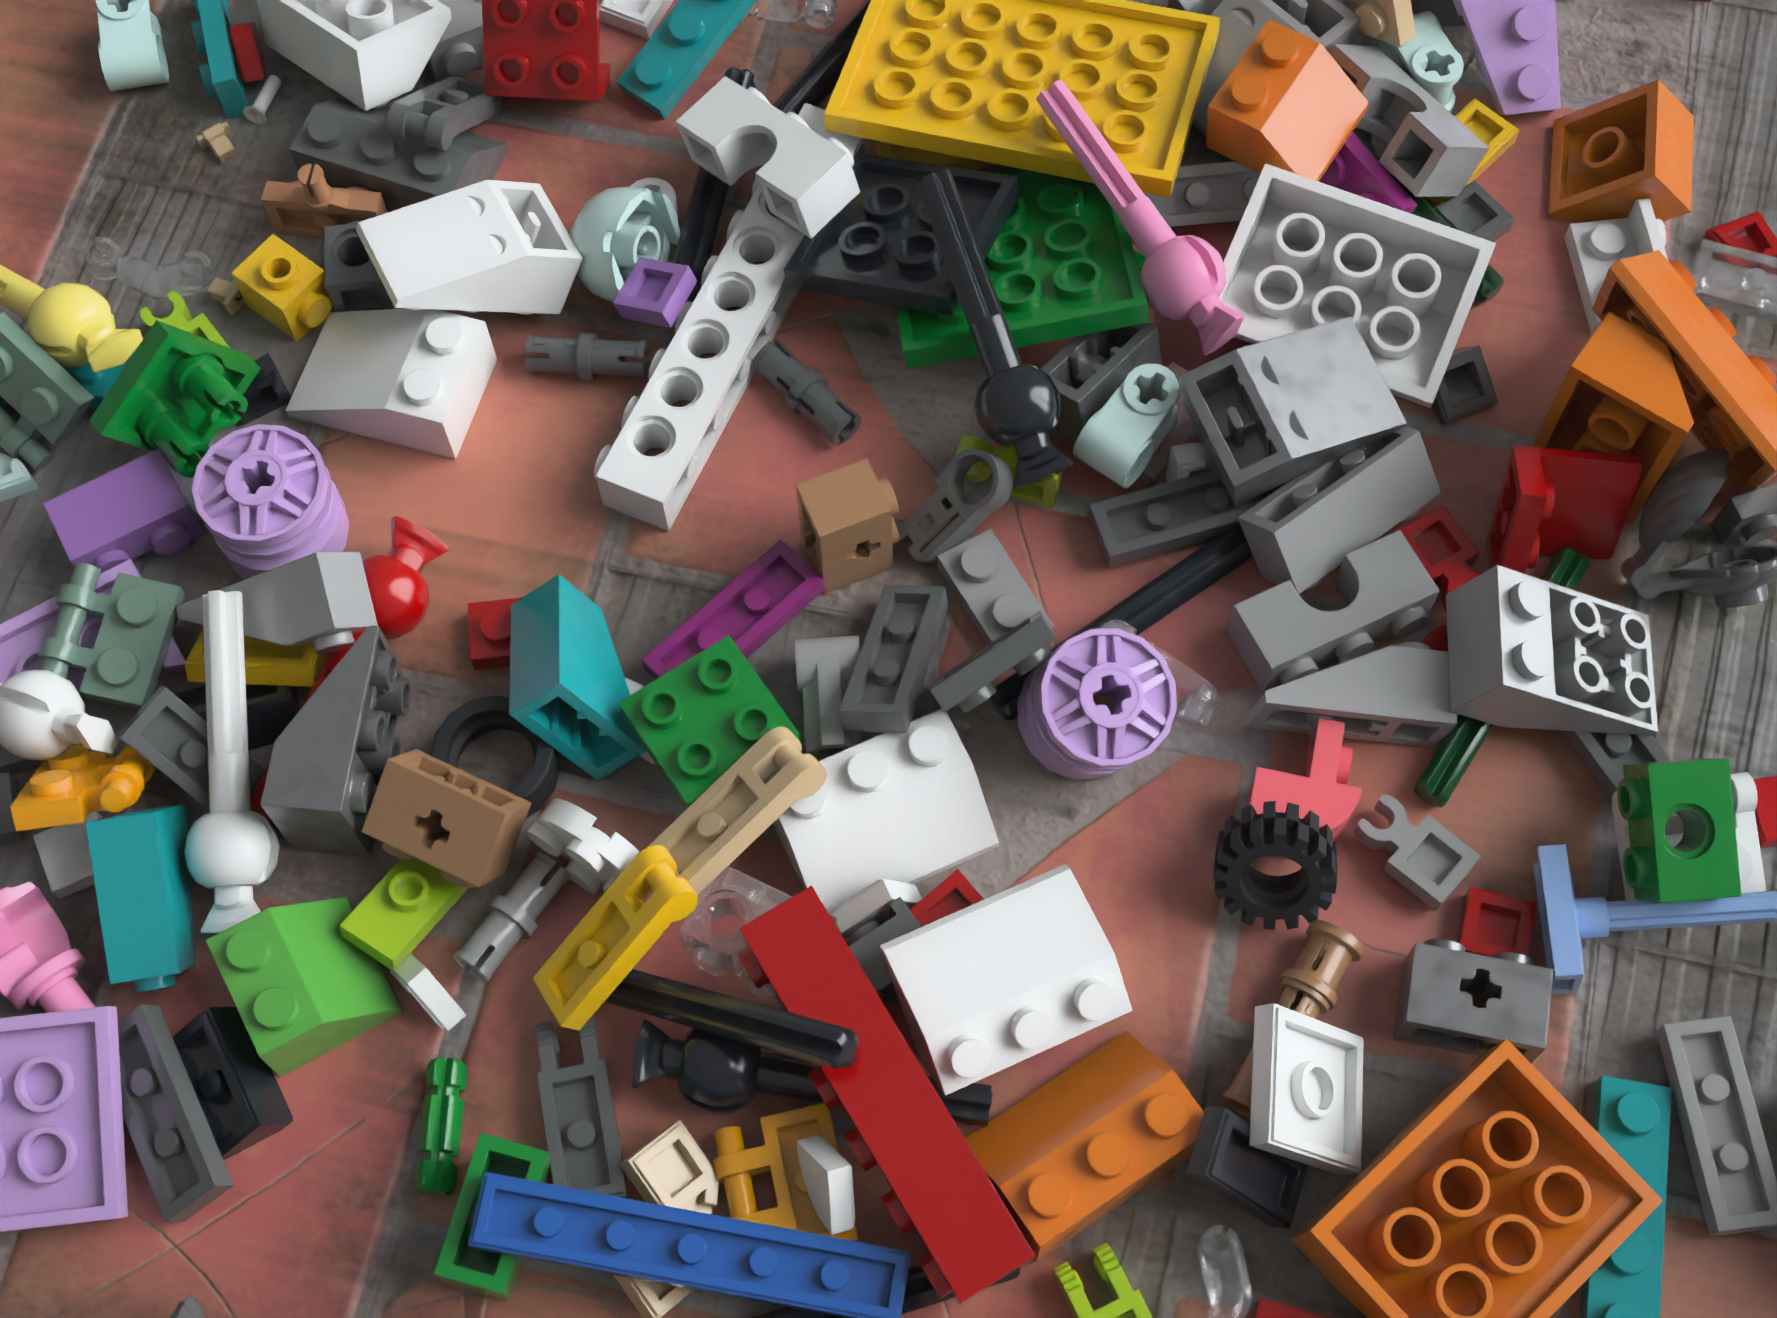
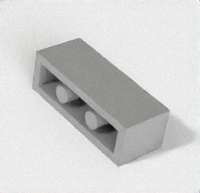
M1405 426L1290 480L1237 518L1261 577L1277 585L1290 580L1298 594H1300L1304 590L1320 584L1326 574L1342 564L1345 554L1372 543L1398 523L1414 517L1420 508L1438 496L1441 490L1420 431Z

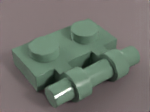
M4 312L0 313V397L5 399L22 415L19 420H16L0 405V447L12 458L21 457L35 471H38L49 463L54 456L38 440L40 435L42 434L53 445L69 437L95 397Z
M77 562L69 584L61 585L56 604L61 609L52 636L43 639L38 658L43 660L40 670L51 671L65 679L69 669L85 672L79 690L85 698L140 710L155 692L178 620L176 606L183 604L185 592L177 585L118 572L110 596L96 593L95 589L101 570L93 565ZM86 616L103 619L93 649L77 645Z

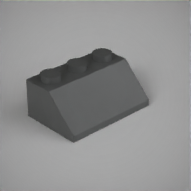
M347 98L314 104L289 148L298 171L303 165L310 163L314 170L315 164H318L322 168L325 180L330 187L344 189L348 187H362L373 192H381L388 212L484 180H493L508 152L507 143L468 131H463L459 133V136L454 137L447 151L428 147L425 139L411 136L408 140L389 136L386 131V120L390 107L382 106L365 111Z

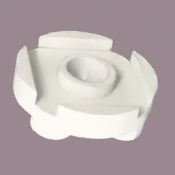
M554 798L526 832L527 836L547 853L555 857L561 855L570 862L565 870L569 874L570 879L579 887L591 894H596L600 887L603 886V890L606 892L639 851L616 831L610 838L599 829L593 827L592 824L597 818L584 809L568 801Z

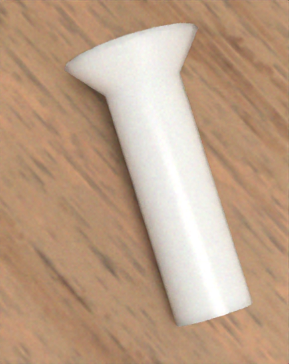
M270 75L253 105L243 109L244 115L251 122L259 125H264L267 122L265 112L282 83L277 76Z

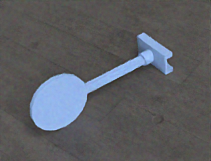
M1566 844L1537 847L1538 863H1533L1532 869L1545 967L1554 969L1551 995L1577 994L1584 975L1581 939L1608 937L1611 931L1777 921V891L1741 893V897L1656 903L1644 900L1606 902L1605 897L1575 898Z

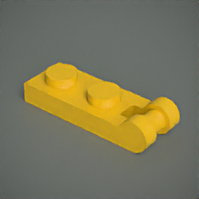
M653 845L640 851L533 977L535 984L560 1027L580 1031L670 924L684 919L696 908L698 904L697 894L688 880L675 875L677 869L676 862L664 846ZM652 889V891H653L652 895H651V896L646 900V902L644 903V902L642 901L643 898H644V897L649 893V891Z

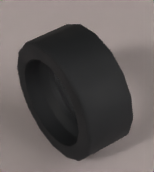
M494 695L467 702L450 713L436 731L430 756L458 768V760L461 753L472 740L483 733L500 729L521 733L532 746L534 761L532 769L524 780L507 791L531 802L526 817L528 818L542 809L555 791L560 772L558 751L509 715L508 697Z

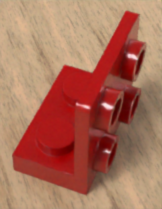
M481 0L485 95L599 102L611 86L610 63H600L599 0Z
M1513 445L1486 539L1490 569L1499 565L1525 574L1526 568L1534 569L1536 567L1539 554L1555 555L1558 549L1562 547H1571L1577 553L1584 554L1587 558L1605 560L1612 558L1643 468L1641 458L1637 455Z

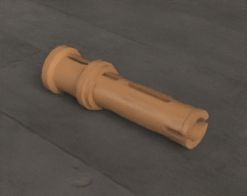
M1318 919L1309 924L1306 930L1309 940L1294 967L1285 968L1279 978L1281 982L1279 988L1283 993L1277 1002V1005L1316 1019L1318 1013L1324 1014L1328 1010L1333 1009L1338 1000L1335 990L1349 964L1359 961L1365 951L1363 944L1352 934L1337 925ZM1253 1046L1228 1091H1225L1222 1096L1223 1101L1230 1108L1247 1118L1251 1117Z

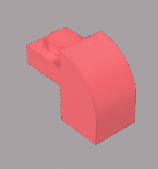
M1319 718L1309 742L1304 776L1257 767L1248 790L1246 806L1252 804L1257 814L1263 813V804L1266 801H1276V812L1285 813L1288 802L1299 805V818L1303 819L1311 810L1319 816V828L1328 824L1333 832V842H1336L1344 832L1362 792V788L1346 785L1353 749L1342 746L1345 723ZM1270 856L1275 858L1288 859L1281 856Z

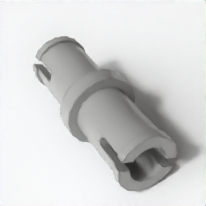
M541 852L535 854L532 858L533 861L504 897L496 895L487 906L490 914L462 949L458 950L453 956L462 968H465L467 964L472 966L468 973L482 982L487 983L491 979L492 973L521 937L529 939L538 927L535 919L562 885H565L570 879L569 874L563 867H559L557 871L551 869L557 862Z

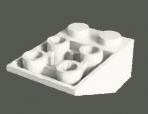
M484 180L358 222L356 231L394 307L416 311L437 309L462 310L469 313L487 311L511 312L522 315L533 313L560 314L583 259L541 185L537 183Z

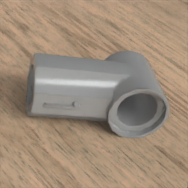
M859 635L795 639L798 696H803L804 747H806V754L813 755L818 761L861 743L860 731L843 730L839 714L842 700L860 654Z

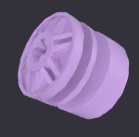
M257 424L232 431L213 444L197 465L192 485L196 511L205 523L208 531L214 537L225 559L240 577L248 579L315 552H342L344 550L350 526L345 504L336 485L331 480L330 473L324 464L320 452L305 435L280 425Z
M1119 628L1090 629L1065 641L1055 651L1051 652L1052 655L1035 667L1025 678L1017 701L1018 728L1029 752L1049 771L1073 780L1101 779L1152 754L1169 734L1177 711L1176 684L1164 657L1144 638ZM1099 692L1101 696L1111 695L1114 700V706L1108 709L1107 705H1095L1093 694Z

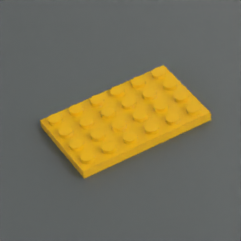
M871 0L824 112L825 131L1094 183L1036 101L1040 92L1049 90L1053 82L1063 80L1142 192L1170 198L1217 42L1221 17L1127 0Z

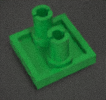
M156 320L89 422L102 436L149 451L159 449L162 455L167 456L180 475L192 478L195 476L196 467L201 461L200 457L203 458L210 448L209 444L219 429L231 427L241 419L234 411V407L240 412H246L248 402L243 394L261 368L247 354Z
M729 635L618 702L621 714L686 809L771 729L786 727L801 742L800 733Z

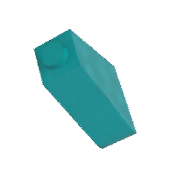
M560 574L511 605L509 715L597 781L646 752L647 750L620 712L618 702L630 696V692L602 609Z
M188 803L121 813L85 822L110 984L133 981L135 992L161 989L175 985V974H179L195 965L192 876L187 869L184 856L186 836L190 830Z

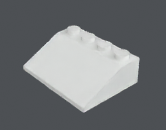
M1265 163L1224 259L1226 285L1219 298L1225 306L1244 315L1238 333L1234 338L1251 344L1351 316L1392 395L1431 408L1496 243Z

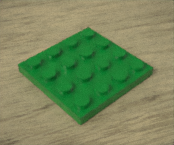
M1014 167L991 171V173L1018 176L1020 197L984 260L1017 348L1150 322L1148 303L1132 239L1118 220V215L1095 183ZM959 304L953 316L896 306L907 369L979 356L961 304Z

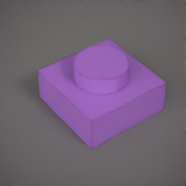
M639 257L613 301V305L623 319L671 328L696 285L697 280L687 265Z

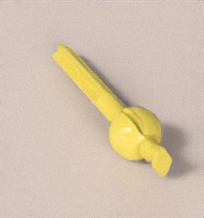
M0 265V304L27 320L29 335L59 365L83 367L90 364L92 371L98 372L124 364L142 342L143 338L139 329H116L110 305L96 290L77 283H61L44 289Z

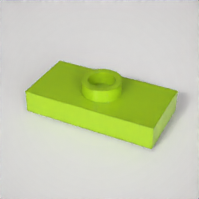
M400 859L339 925L341 937L392 971H395L468 888L460 887L444 880L439 874V868L420 859Z

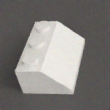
M257 0L265 44L365 111L382 107L389 103L391 99L414 88L452 19L450 8L438 0Z
M943 709L910 722L907 733L886 732L820 760V764L827 772L824 785L812 796L798 798L773 822L803 889L812 885L832 920L834 919L832 913L836 911L835 909L880 878L915 884L999 847V840L973 763L947 711L944 712Z
M1066 864L879 945L919 1058L945 1096L1133 1011L1115 953L1071 869Z

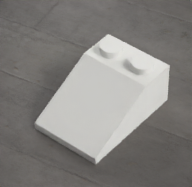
M404 308L330 312L285 411L288 417L456 459L497 362L486 322L437 309L416 311Z

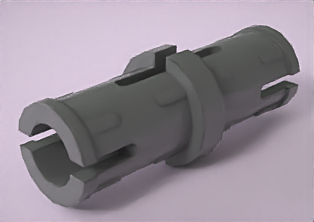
M581 333L579 339L542 337L530 334L525 345V352H546L550 354V357L533 356V358H525L526 370L531 374H536L537 372L578 374L580 380H595L597 375L628 376L646 379L649 375L651 362L626 360V356H651L648 340H599L595 333Z
M776 339L775 343L773 341L768 342L760 349L754 358L753 368L779 390L785 397V405L796 415L803 414L835 446H838L839 442L841 444L845 443L855 434L861 424V417L834 394L828 387V379L821 372L810 370L807 366L803 365L779 339Z

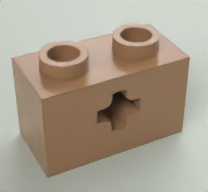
M867 458L796 484L801 542L813 569L824 578V594L893 568V544L899 542L900 539L892 515L899 513L898 502L889 480L886 477L877 480Z
M415 749L387 759L362 832L382 841L381 847L383 850L395 857L405 860L420 859L439 868L440 876L454 885L465 888L481 887L506 873L531 802Z

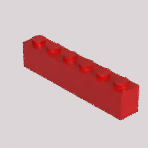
M812 885L740 927L739 930L748 947L738 952L737 955L757 989L769 983L782 1004V1007L779 1008L780 1010L849 1028L857 1034L859 1038V1044L855 1050L857 1059L851 1067L833 1069L817 1064L818 1067L807 1074L828 1110L841 1104L855 1128L845 1133L844 1137L864 1171L866 1172L877 1165L890 1186L891 1191L880 1198L901 1234L903 1235L914 1228L929 1254L917 1261L938 1297L941 1299L952 1292L959 1305L1031 1261L1036 1255Z

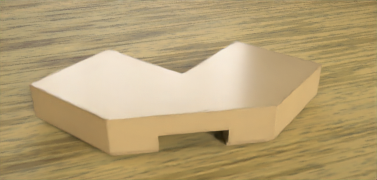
M681 1120L671 1123L619 1164L645 1202L712 1214L713 1206L717 1205L719 1182H717L715 1170ZM614 1275L643 1318H661L693 1291V1289Z

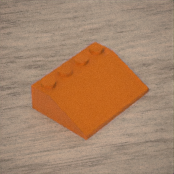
M1659 250L1620 259L1609 267L1592 310L1601 321L1611 312L1627 322L1636 323L1644 327L1652 336L1667 344L1694 421L1690 431L1705 449L1723 448L1728 451L1727 458L1729 461L1724 471L1727 472L1726 475L1741 494L1761 488L1777 476V393L1771 387L1776 383L1773 373L1757 355L1752 354L1747 357L1732 339L1736 336V331L1730 320L1717 307L1712 306L1710 309L1705 307L1693 292L1697 288L1695 279L1679 260L1673 259L1668 262Z
M1505 1039L1483 1052L1291 1240L1339 1293L1367 1318H1550L1663 1200L1508 1039Z

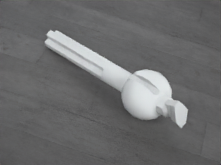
M215 590L208 591V594L202 595L210 814H204L193 823L186 836L184 849L187 869L198 884L208 889H214V904L201 928V933H220L261 912L253 900V886H259L270 878L277 866L280 848L276 830L268 819L255 811H251L242 592Z
M28 670L6 679L4 683L0 682V744L10 753L24 759L45 760L69 750L73 744L79 745L81 743L84 747L110 754L114 752L119 742L109 721L89 716L85 713V704L79 692L69 680L48 670Z

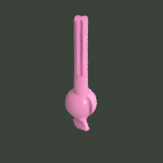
M1063 80L1053 82L1049 90L1040 92L1036 101L1116 212L1118 220L1145 256L1146 260L1140 275L1148 305L1159 315L1173 321L1191 319L1199 330L1204 355L1215 352L1237 335L1244 318L1242 313L1225 306L1219 298L1226 285V269L1219 252L1204 239L1194 235L1176 236L1149 197L1144 195Z

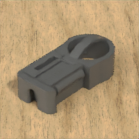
M978 449L963 450L952 458L946 469L934 480L939 488L905 521L894 519L899 539L913 544L908 551L916 561L937 565L938 555L961 544L984 520L1004 506L1012 491L1013 478L1007 462L1000 456ZM986 460L993 473L975 490L965 495L963 483L966 473L978 461Z

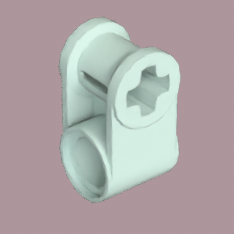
M96 0L100 33L98 51L104 78L110 91L168 83L169 70L162 42L161 27L157 17L150 11L149 0Z
M1424 11L1413 15L1416 35L1401 48L1370 37V46L1379 48L1450 113L1453 111L1456 96L1452 88L1462 76L1464 62L1461 55L1454 49L1442 31L1437 17L1432 12Z
M1146 363L1135 367L1128 373L1125 380L1103 408L1098 410L1083 427L1075 442L1073 455L1121 487H1130L1142 474L1154 452L1173 430L1177 422L1176 402L1179 398V383L1175 374L1160 364Z

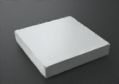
M1275 1003L1255 1006L1249 1145L1341 1176L1359 1174L1361 1172L1363 1037Z

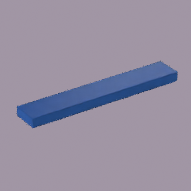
M484 1172L468 1247L472 1249L844 1318H901L911 1252L489 1172Z

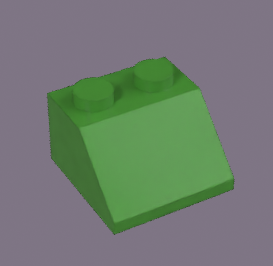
M347 897L270 907L206 940L259 1057L280 1077L403 1013L379 961L341 937L339 925L353 911Z

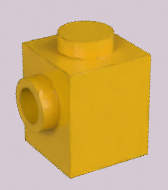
M274 234L268 237L231 273L246 305L296 342L311 328L321 325L334 307L325 287V271Z

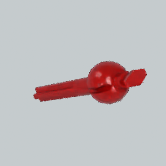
M394 516L391 519L392 548L388 555H374L362 561L377 624L385 639L389 640L412 632L424 619L430 599L428 585L420 572L425 564L448 552L450 549L427 528L398 516ZM363 632L353 635L354 642L359 639ZM351 647L331 652L299 711ZM268 764L250 795L251 811L259 813L267 818L271 824L275 825L261 806L269 768Z

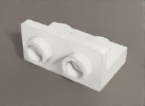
M1649 198L1637 199L1628 218L1572 223L1569 225L1564 236L1591 336L1602 323L1592 308L1609 267L1620 259L1657 250L1668 260L1665 251V226L1661 219L1655 218Z

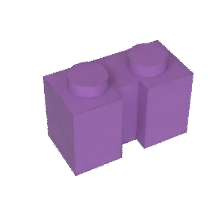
M159 449L43 503L73 566L75 567L77 562L87 563L99 568L101 573L129 559L135 564L133 559L152 550H155L159 556L176 553L183 549L189 541L205 534L177 477Z

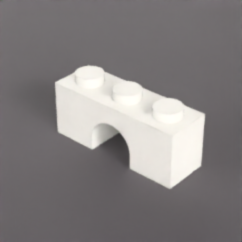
M726 76L675 121L692 161L728 185H733L750 169L763 165L755 174L770 212L811 239L860 193L852 168L854 158L844 144L833 137L829 139L823 138L812 131L807 123L796 113H783L772 106L757 89L753 87L745 89Z

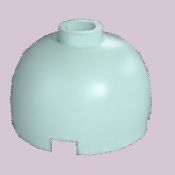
M643 187L608 188L588 200L578 214L570 231V237L583 258L577 271V276L591 293L613 303L639 257L668 262L670 244L678 245L680 238L677 212L670 199L662 193L653 192Z

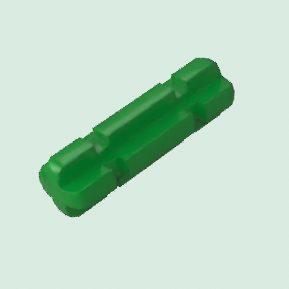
M434 1058L428 1063L425 1086L429 1087L431 1094L424 1096L418 1150L422 1152L424 1160L417 1162L415 1178L416 1189L422 1194L431 1196L450 1195L456 1188L458 1166H454L452 1159L459 1156L464 1101H461L459 1093L465 1092L467 1067L459 1059Z

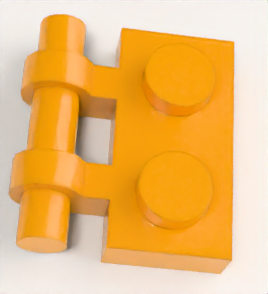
M128 745L120 751L117 757L113 758L110 753L101 751L88 752V749L84 746H71L69 750L53 758L43 760L11 804L10 809L16 831L79 824L85 822L90 812H120L137 802L144 790L145 783L151 779L156 768Z
M825 1103L761 1117L760 1121L765 1145L745 1149L740 1126L725 1127L714 1132L718 1157L712 1163L717 1182L724 1184L731 1218L858 1242L855 1223L853 1229L834 1235L828 1232L810 1200L800 1168L796 1141L819 1134L839 1153L830 1110H828ZM771 1171L778 1207L758 1211L751 1178L757 1174Z

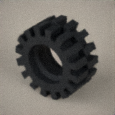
M1276 801L1264 802L1263 813L1257 814L1252 804L1242 808L1241 821L1232 814L1225 821L1224 831L1220 830L1217 836L1213 881H1215L1214 891L1217 898L1225 897L1224 908L1231 915L1242 908L1241 922L1251 926L1256 917L1264 918L1263 929L1275 930L1276 920L1283 919L1287 930L1298 928L1299 915H1302L1308 923H1311L1318 918L1319 907L1326 911L1332 903V893L1336 894L1338 851L1337 843L1333 842L1332 830L1328 824L1319 828V816L1311 810L1303 819L1299 818V805L1289 802L1287 803L1285 813L1276 812ZM1264 856H1281L1295 861L1301 866V869L1288 875L1272 876L1257 871L1249 863Z

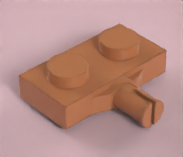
M311 163L303 165L299 169L297 176L299 181L286 183L266 180L261 198L276 234L324 239V226L344 225L357 220L364 221L388 213L381 192H373L362 187H348L346 189L330 187L325 180L322 168L315 164L313 170Z

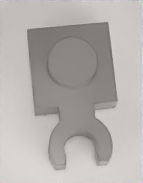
M1383 794L1378 799L1374 809L1388 820L1390 827L1378 829L1362 818L1354 830V835L1368 848L1375 850L1386 849L1392 856L1387 861L1383 870L1429 907L1437 911L1477 864L1481 855L1429 815L1417 827L1413 826L1407 821V814L1403 805L1394 797Z

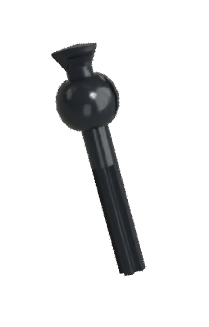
M946 169L938 174L930 173L922 177L923 181L917 183L916 186L987 375V379L977 389L974 405L977 422L986 436L997 444L1004 447L1014 446L1018 457L1013 483L1014 488L1049 480L1074 465L1071 459L1052 445L1048 435L1059 423L1062 410L1060 392L1048 374L1036 366L1030 364L1023 365L951 171Z
M645 1019L643 1021L635 1044L632 1088H638L662 1078L679 1080L678 1087L683 1098L694 1108L710 1114H731L745 1108L754 1098V1092L823 1102L807 1074L818 1067L815 1063L785 1054L761 1051L760 1047L695 1028L689 1030L685 1040L673 1039L650 1021ZM927 1076L955 1122L987 1127L993 1094L991 1092V1085L972 1083L945 1096L933 1077Z

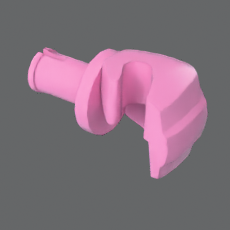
M32 882L15 887L6 886L1 888L0 993L19 1010L30 1005H41L46 1013L94 1008L93 1002L75 980L79 974L78 971L83 967L86 959L78 949H71L67 931L40 888Z

